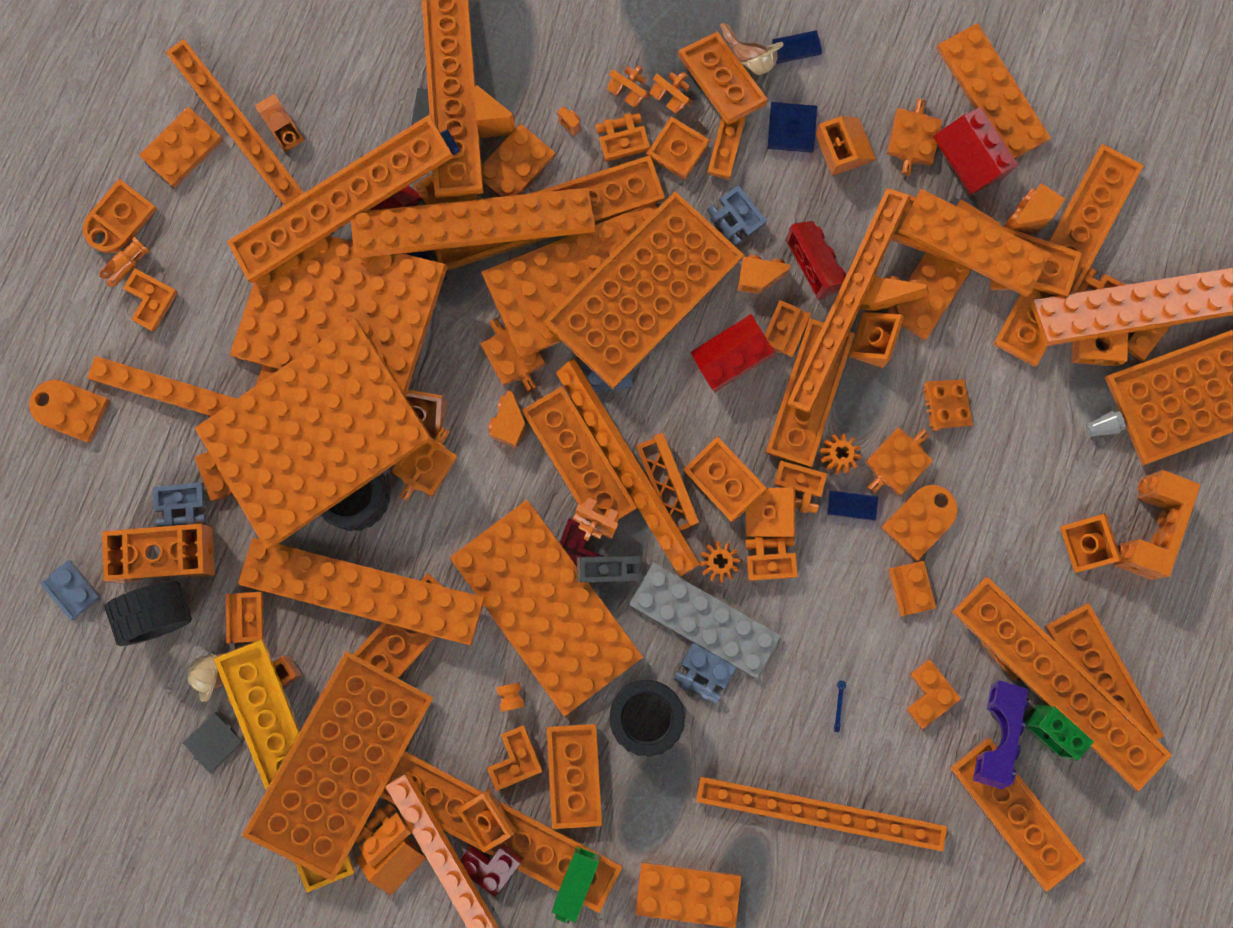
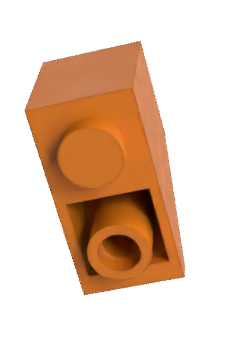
M275 94L254 105L284 152L304 141Z
M756 255L743 257L737 290L761 294L787 276L790 264H786L781 259L762 260L760 256Z
M508 390L505 396L501 395L497 404L498 414L496 418H491L487 430L490 431L489 436L492 439L517 449L526 430V424L513 393Z

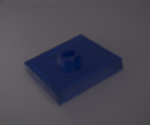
M771 102L767 149L813 153L817 106Z

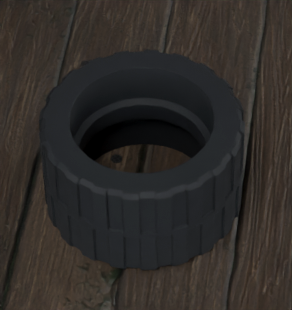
M381 473L371 480L373 488L371 500L367 507L358 514L352 516L342 515L332 507L321 514L320 517L327 523L346 531H361L367 527L370 528L377 521L379 522L383 514L386 513L388 503L390 502V487L385 475Z
M165 581L132 590L113 598L104 606L116 645L128 646L163 636L186 626L192 620L178 581Z
M638 680L626 685L619 691L611 705L609 720L611 731L616 741L625 750L637 756L653 757V755H661L668 749L670 750L680 739L685 726L683 704L678 695L670 687L658 681ZM641 694H653L660 697L667 704L670 711V724L667 731L660 738L653 741H640L629 734L624 725L623 714L625 707L631 699Z

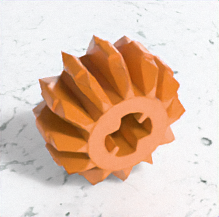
M834 434L831 436V441L826 439L823 442L826 448H821L820 453L827 456L823 457L820 461L821 463L829 462V465L826 467L827 471L835 467L834 472L836 475L840 474L841 468L845 474H848L850 472L849 467L855 469L858 466L854 460H860L861 455L855 452L861 448L859 445L854 447L851 445L855 441L853 437L847 442L846 434H842L840 440ZM840 450H843L845 452L843 456L846 457L839 459L836 455Z
M716 541V550L708 544L706 548L710 554L706 552H701L700 554L707 561H700L699 566L708 567L702 574L707 575L711 572L712 575L709 580L712 582L715 580L716 575L719 577V583L724 582V574L729 580L733 579V575L729 570L736 573L739 572V568L732 564L740 563L741 559L732 558L738 551L733 549L729 553L727 551L730 547L729 543H726L724 548L721 549L720 541ZM716 556H721V560L726 561V564L722 565V569L719 568L718 564L713 563V560L717 559Z

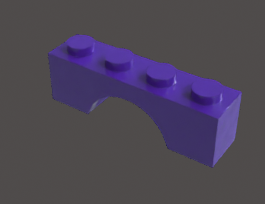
M1000 680L991 685L986 709L996 717L1000 724L1001 741L994 751L984 752L977 756L973 781L1001 790L1013 784L1016 777V770L1013 769L1014 762L1020 754L1019 736L1022 735L1025 727V722L1022 721L1023 713L1026 712L1029 705V698H1027L1028 689Z

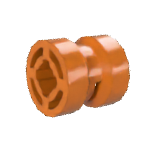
M520 682L496 687L497 695L503 698L499 704L501 712L525 707L524 699L518 695L521 691Z

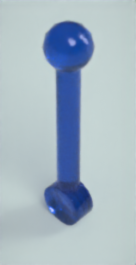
M843 680L837 683L839 692L834 732L838 733L840 731L843 691L847 686Z

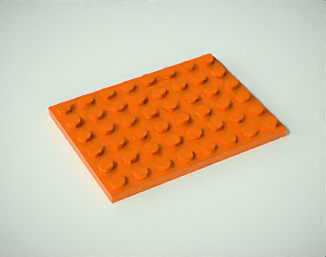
M328 235L254 281L229 355L233 358L279 370L355 318L406 396L448 267L443 263L402 253L355 258L353 241Z
M355 318L195 427L264 548L270 550L432 439L367 334Z

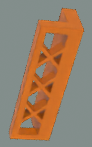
M664 433L654 436V439L636 445L651 485L665 508L671 509L670 516L673 511L684 515L686 524L678 526L679 531L698 525L699 521ZM655 444L659 452L656 461L646 458L643 449ZM660 457L663 462V465L658 463ZM648 462L653 464L652 470L650 469ZM656 466L665 469L668 476L664 484L654 480L653 472ZM668 480H670L672 487L667 485ZM657 485L662 486V489H661L660 492H659V490H658ZM665 488L673 491L676 495L673 506L662 500L661 496ZM677 502L679 503L681 509L675 507Z

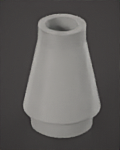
M1111 411L1093 422L1087 423L1086 429L1089 436L1094 437L1120 434L1122 430L1126 429L1121 412L1114 413Z

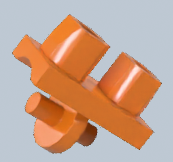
M638 65L634 70L628 66L626 67L624 73L630 76L629 79L613 69L609 73V76L612 78L609 81L607 90L619 96L624 86L628 87L631 91L624 101L634 108H637L643 99L648 100L651 95L635 84L638 81L644 85L647 78L641 75L643 71L641 66Z
M671 72L668 76L673 81L671 85L656 73L653 78L656 82L649 93L659 101L663 99L668 91L674 95L666 107L675 114H678L685 106L690 107L693 101L679 91L682 88L687 92L690 88V85L685 82L687 74L682 72L677 76Z
M587 498L582 505L579 504L577 506L573 520L580 523L578 529L586 532L584 536L586 541H589L591 536L601 539L602 535L612 539L618 527L619 512L607 509L605 515L602 516L596 513L599 506L597 501Z

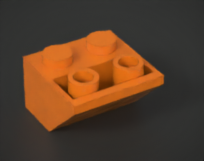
M840 116L818 125L815 136L832 176L876 160L859 117Z
M1041 183L1035 190L1031 188L1026 196L1022 198L1016 207V211L1009 217L1004 227L1027 235L1039 233L1054 217L1065 201V198Z

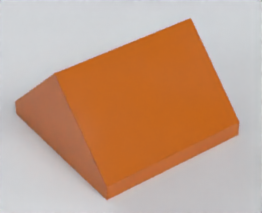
M476 85L474 87V99L480 137L509 136L516 129L513 113Z
M863 312L849 357L884 368L890 361L904 316L902 314Z
M408 390L406 394L407 400L429 435L436 437L443 425L447 401L442 395Z
M1106 513L1060 526L1075 573L1122 561Z
M490 788L457 809L460 817L484 853L507 840L517 831Z
M406 837L374 868L367 864L363 854L356 861L369 882L392 895L426 859V856Z

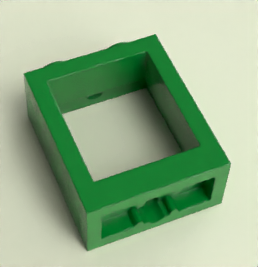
M1036 705L1023 720L1025 727L1061 758L1078 761L1094 743L1088 735L1055 706ZM1044 733L1048 735L1047 739L1044 738Z
M576 845L551 913L556 914L555 918L567 924L570 921L576 923L599 864L600 855Z

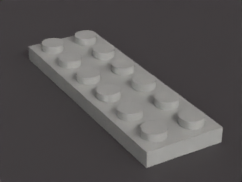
M652 563L629 606L756 679L759 677L781 637L776 632L655 563Z

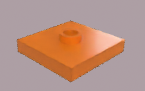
M671 116L646 153V156L650 155L652 161L686 180L710 144V139Z
M768 488L746 510V536L796 537L795 488Z

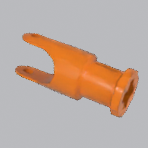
M136 237L132 239L133 242L124 251H119L100 271L99 276L102 279L108 278L107 285L109 287L116 286L136 267L135 263L145 253L148 254L150 252Z

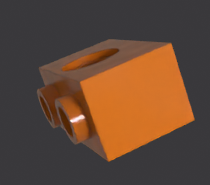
M1128 333L1072 342L1071 363L1121 366L1127 362ZM1096 341L1103 345V351L1096 347Z

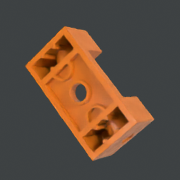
M1165 470L1142 478L1137 487V491H1139L1137 499L1160 507L1164 511L1158 516L1157 524L1159 526L1157 532L1151 537L1150 543L1141 539L1121 543L1117 548L1122 561L1115 562L1114 566L1149 580L1170 577L1201 484Z
M204 524L102 531L103 581L128 583L141 582L142 579L215 576L213 527ZM153 546H158L160 555L152 560L148 554L149 549Z

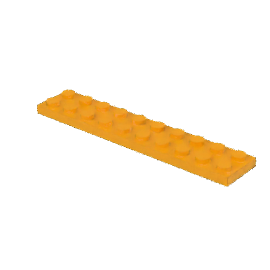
M261 639L214 658V662L265 790H267L300 730L265 641ZM349 854L334 881L295 863L306 893L355 873Z

